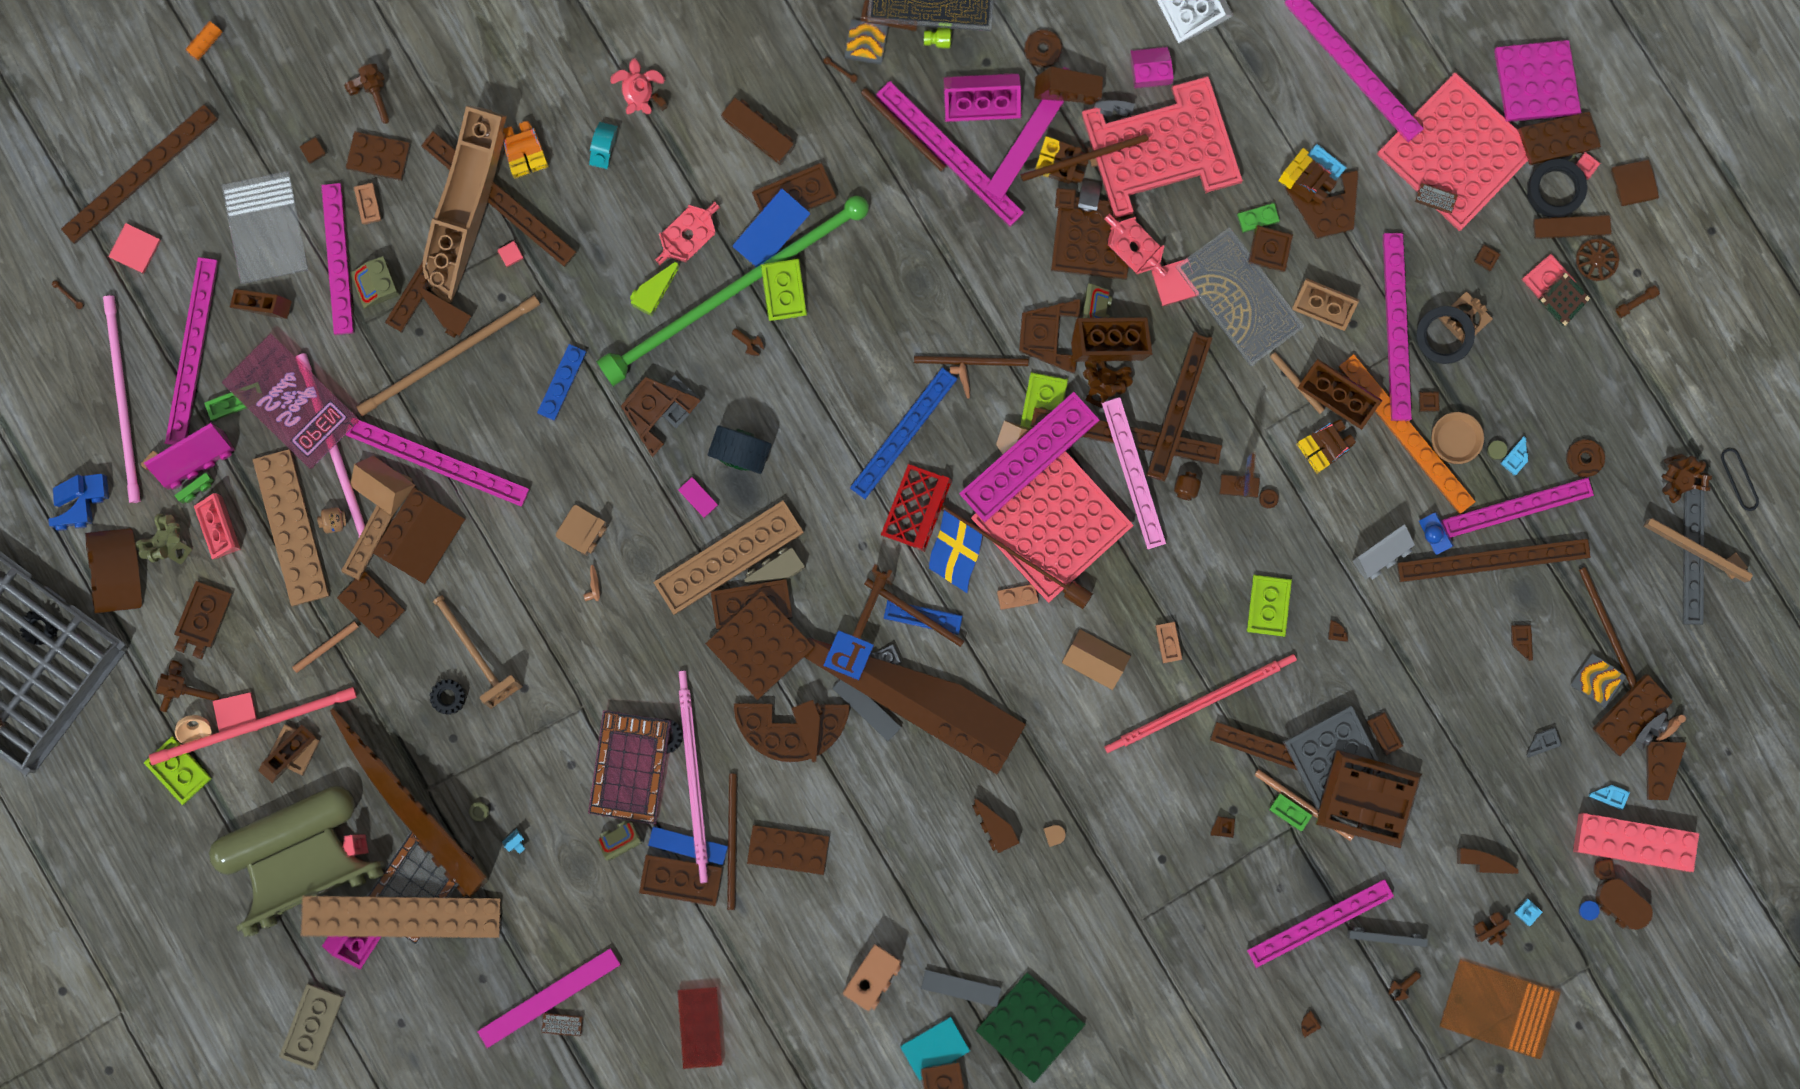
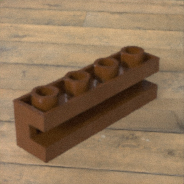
M734 98L722 112V120L781 165L786 155L794 150L793 139L787 134L782 135L779 133V128L772 122L768 124L764 121V116L756 110L755 112L748 108L749 104L743 99L738 100Z

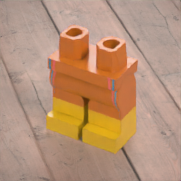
M528 121L519 124L522 133L514 135L512 127L503 129V134H505L503 145L514 179L530 174L524 154L527 156L532 172L549 167L536 131L532 129Z

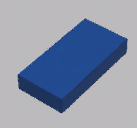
M76 475L53 488L54 506L60 507L84 494L83 476Z

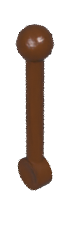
M829 57L824 58L825 64H830L832 67H834L842 74L850 78V82H857L856 75H850L848 72H846L838 65L833 63Z
M57 280L52 282V286L58 288L67 296L77 309L84 307L83 303L73 298L59 285Z

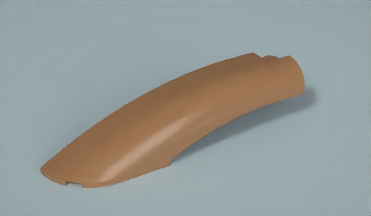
M466 106L453 162L438 208L431 222L423 256V272L425 279L428 280L432 288L431 290L438 297L449 303L454 298L472 251L491 191L505 135L503 134V129L507 116L475 106Z

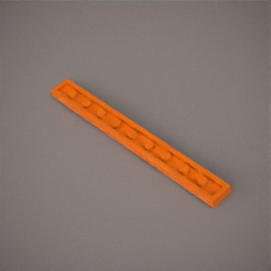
M1353 354L1338 368L1347 378L1382 400L1375 411L1376 414L1456 511L1461 514L1476 501L1409 421H1391L1390 397L1357 357Z

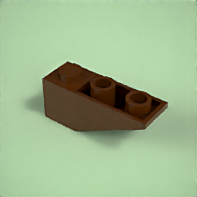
M975 799V804L972 807L976 816L980 815L983 820L980 825L984 833L988 832L991 840H988L992 851L996 850L997 853H1000L1019 844L1012 826L978 799Z

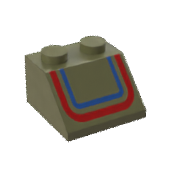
M383 256L364 263L351 273L364 309L400 296L388 262Z
M1088 283L1082 318H1109L1110 315L1106 314L1107 307H1111L1112 296H1109L1110 290Z
M626 820L617 825V830L613 832L608 830L599 835L601 839L597 840L606 861H611L643 843L633 822L628 823Z

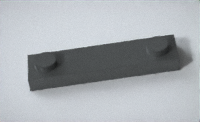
M1353 927V931L1347 930V938L1421 947H1427L1428 939H1422L1423 935L1411 934V937L1367 933L1364 932L1365 928Z

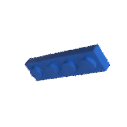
M568 345L537 411L539 415L556 421L587 354L586 351L573 345Z

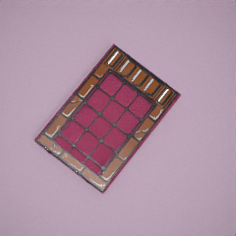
M603 710L588 810L589 814L656 824L671 721Z

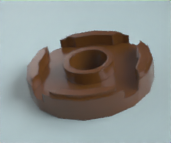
M1038 30L1028 36L1024 52L1027 60L1032 65L1046 68L1058 61L1061 56L1062 44L1055 33L1049 30ZM1045 44L1048 46V51L1041 53L1038 50V46Z
M1583 439L1569 447L1566 453V463L1573 474L1588 478L1596 475L1603 468L1605 454L1603 448L1595 443V441ZM1583 453H1587L1590 456V462L1587 464L1581 460Z

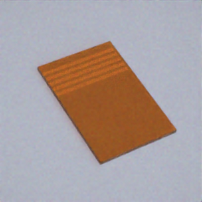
M1459 960L1439 1027L1541 1060L1561 992Z

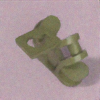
M157 514L154 518L157 526V532L154 537L147 540L141 539L135 543L136 549L139 550V556L142 559H149L153 563L159 561V559L170 558L181 565L192 549L180 541V535L177 534L180 532V525L175 523L174 517L168 514L165 516ZM183 548L184 554L177 558L176 549Z

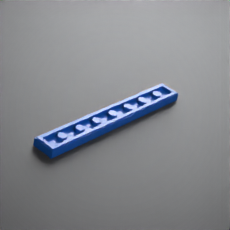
M943 367L852 484L850 487L852 491L866 500L957 381L956 377Z

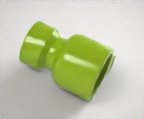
M940 22L935 33L930 30H924V45L931 46L935 44L938 48H950L952 23Z

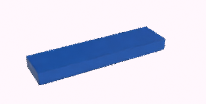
M887 600L884 619L932 629ZM910 605L953 634L959 635L963 616Z
M657 827L652 828L648 846L696 858L694 837ZM706 841L708 861L723 865L728 846Z

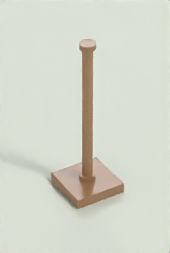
M443 595L439 596L433 603L441 609L493 686L492 689L479 697L486 706L492 709L523 686L512 675L499 683L444 602L445 598Z

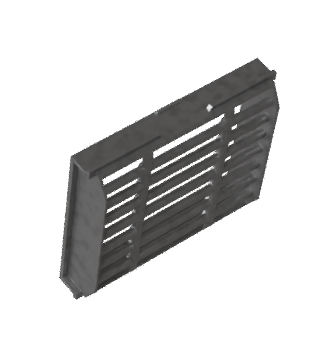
M0 551V561L11 568L4 578L0 577V595L6 590L62 632L55 642L0 601L1 612L51 648L43 658L0 626V635L38 663V666L31 673L0 650V660L27 679L19 689L0 675V684L15 695L9 704L0 699V709L3 710L0 714V719L4 723L11 716L40 738L32 748L3 726L0 729V734L28 755L25 761H22L0 744V757L27 776L29 773H35L127 652L128 648L125 647L126 644L74 605L70 606L67 604L64 598L49 587H44L32 578V574ZM19 574L73 614L75 617L69 625L63 624L13 587L10 582L14 576ZM81 621L113 644L105 654L74 631ZM68 638H71L99 659L93 669L63 648V644ZM57 653L87 675L81 684H78L51 664V660ZM44 669L75 690L69 700L39 679ZM33 684L63 706L57 716L27 695ZM21 700L52 722L45 732L15 710Z

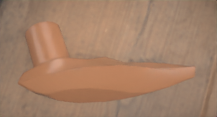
M962 362L960 366L950 367V374H959L965 395L969 399L968 374L966 366Z
M591 565L590 586L592 591L583 594L585 601L592 599L599 601V581L596 570Z
M1681 714L1672 718L1666 731L1662 732L1655 740L1659 742L1672 735L1679 728L1680 724L1686 721V717Z

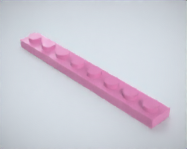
M1121 398L1103 402L1101 404L1146 547L1151 549L1166 544Z

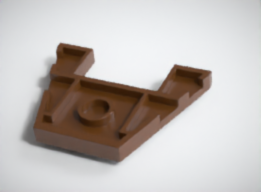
M1358 171L1341 174L1340 179L1344 194L1325 198L1322 204L1316 201L1308 203L1304 200V197H1301L1288 187L1285 188L1287 195L1294 202L1293 204L1303 216L1305 223L1316 239L1354 230Z
M1080 299L1023 312L1019 352L1075 374L1076 362H1073V355L1057 354L1059 316L1079 317Z
M645 377L624 401L621 408L632 426L636 429L650 455L654 457L665 444L650 431L654 424L674 401L690 414L701 399Z

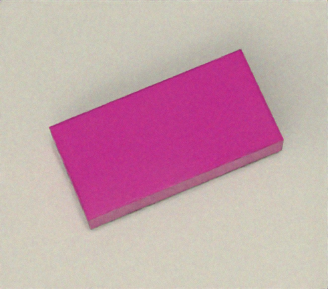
M692 477L678 489L703 518L718 506Z

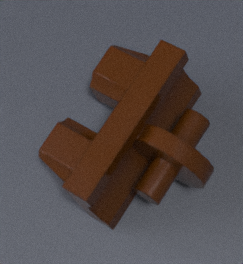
M1495 912L1488 916L1493 924L1490 928H1487L1483 921L1473 925L1477 934L1475 936L1477 942H1483L1493 936V938L1488 940V943L1490 945L1497 943L1499 946H1502L1504 944L1502 938L1506 937L1507 934L1505 931L1499 934L1497 932L1511 925L1508 919H1504L1499 912Z

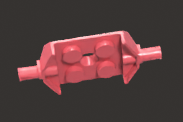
M714 202L708 209L704 210L688 205V208L667 229L659 233L664 250L655 261L660 266L667 258L687 262L716 234L712 215L720 206ZM686 230L693 232V237L689 240L683 238V233Z
M1109 213L1104 218L1112 226L1110 228L1108 246L1136 274L1155 270L1164 278L1168 274L1160 263L1164 245L1160 246L1135 221L1136 217L1119 222ZM1131 242L1137 244L1138 250L1136 252L1130 249Z

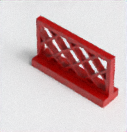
M908 464L881 536L925 552L952 480L946 476H940ZM911 470L918 472L921 479L911 483L908 478ZM931 477L938 479L936 486L928 489L925 480ZM923 482L926 491L916 495L912 486ZM911 488L914 497L904 501L902 497L903 490ZM928 494L930 498L929 504L921 507L918 498ZM916 499L919 509L909 513L906 504ZM903 505L907 514L897 519L895 510ZM921 512L924 518L921 523L915 525L911 516ZM909 517L912 527L902 531L899 521ZM897 523L900 532L895 535L888 534L889 526ZM913 529L917 535L914 543L907 541L904 535Z

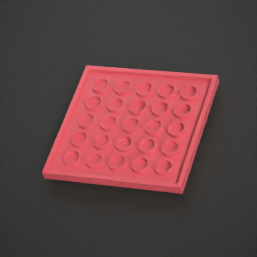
M1454 73L1413 116L1423 127V131L1409 143L1397 132L1377 155L1417 192L1420 184L1424 183L1458 195L1451 214L1440 210L1437 211L1457 230L1461 231L1518 172L1528 159L1518 130L1509 122H1506L1501 114L1460 76Z
M1066 451L988 521L984 522L977 514L971 517L982 531L1065 585L1075 580L1134 526ZM995 544L1048 603L1064 590L1063 587Z

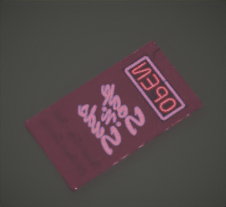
M272 334L268 335L221 382L309 469L314 468L360 421Z

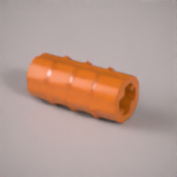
M209 21L185 50L199 61L223 32Z

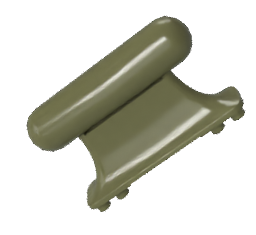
M341 786L328 787L226 834L212 843L209 850L210 863L219 873L230 875L245 868L248 869L253 889L252 907L247 918L236 926L238 932H243L244 937H251L260 933L257 925L261 924L262 929H268L277 925L275 917L302 904V896H319L345 883H350L352 887H359L367 883L364 878L365 875H368L370 879H376L384 875L382 867L385 865L383 861L366 862L353 855L347 856L344 846L333 830L334 827L349 820L354 813V800L348 790Z

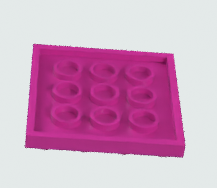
M1569 40L1504 46L1494 49L1506 122L1571 116L1581 113Z

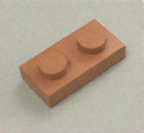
M369 183L354 187L362 224L382 221L374 184Z
M1032 585L997 591L1000 610L1038 603L1036 589Z
M1175 622L1156 625L1155 628L1163 664L1182 660Z

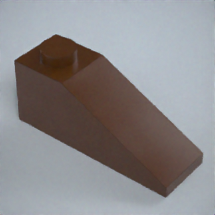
M420 288V294L442 327L446 329L445 333L453 338L456 336L461 337L471 320V316L427 290Z
M234 289L230 308L288 319L292 301L275 294Z
M811 700L791 709L811 760L814 763L817 762L820 729L819 714L822 711L819 703L814 704V701Z
M301 725L262 762L258 771L273 784L316 737Z

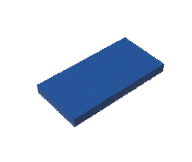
M781 188L733 243L732 247L757 267L779 251L810 213Z

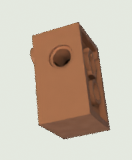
M874 944L844 990L843 995L868 1012L871 1008L875 1010L881 1000L878 996L882 991H887L891 984L889 982L892 975L896 976L902 967L899 965L901 960L877 944ZM863 979L868 980L871 985L866 990L859 986V982Z

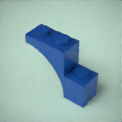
M106 475L83 476L84 494L79 496L76 503L67 512L57 517L49 518V526L56 528V531L68 530L67 527L69 526L86 528L87 524H92L90 501L92 503H103V499H109Z

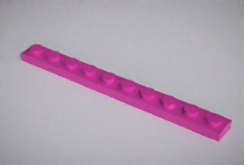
M1309 0L1285 1V6L1408 143L1423 131V127Z
M890 81L876 94L1009 227L1024 214L1006 195L1000 201L985 192L991 180Z
M1384 233L1383 257L1391 421H1410L1412 418L1403 233Z
M198 257L166 434V445H174L188 436L218 261L214 259Z
M352 418L351 420L354 427L349 425L345 434L350 438L520 507L524 505L530 490L526 487L358 419Z

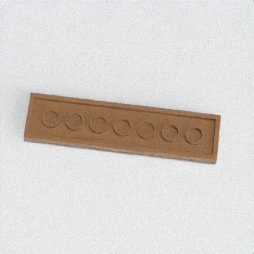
M288 449L252 459L291 606L294 607L329 597L291 450Z
M781 501L653 583L675 615L804 534L785 502Z

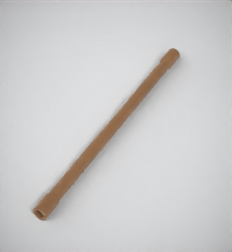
M535 295L530 297L515 309L386 390L356 407L361 416L366 415L384 401L518 317L538 307L540 303Z

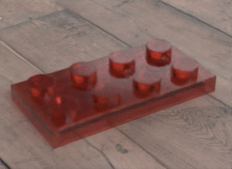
M717 987L678 990L683 1069L722 1066Z

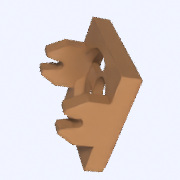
M1465 292L1451 307L1460 309L1458 307L1460 305L1473 306L1469 312L1463 311L1469 315L1471 321H1473L1472 316L1478 311L1479 325L1476 326L1473 323L1476 335L1492 318L1486 312V306L1480 304L1479 299H1473L1468 292ZM1448 316L1439 317L1438 319L1463 344L1465 333L1460 328L1462 324L1458 320L1457 323L1452 321L1451 317Z

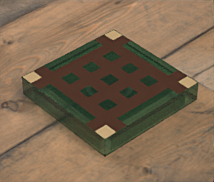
M1562 272L1538 301L1562 326H1566L1590 300V297L1566 272Z

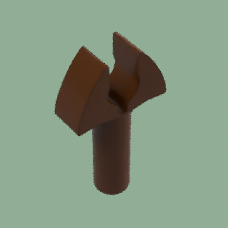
M737 328L732 331V335L747 346L745 351L747 355L760 356L752 347V345H758L764 350L759 336L756 339H750Z
M1415 971L1401 984L1393 981L1388 994L1391 995L1396 989H1401L1399 996L1393 1000L1400 1001L1409 998L1406 990L1421 978L1420 973Z

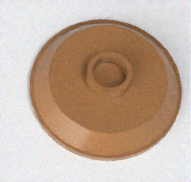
M1453 412L1444 415L1436 422L1432 430L1431 441L1435 452L1444 461L1452 464H1464L1473 460L1480 453L1484 443V433L1481 425L1474 417L1462 412Z

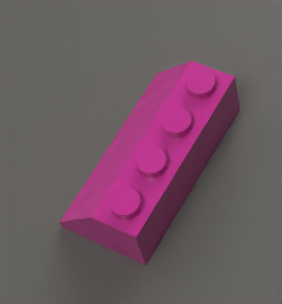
M1019 74L943 77L945 122L1021 118Z

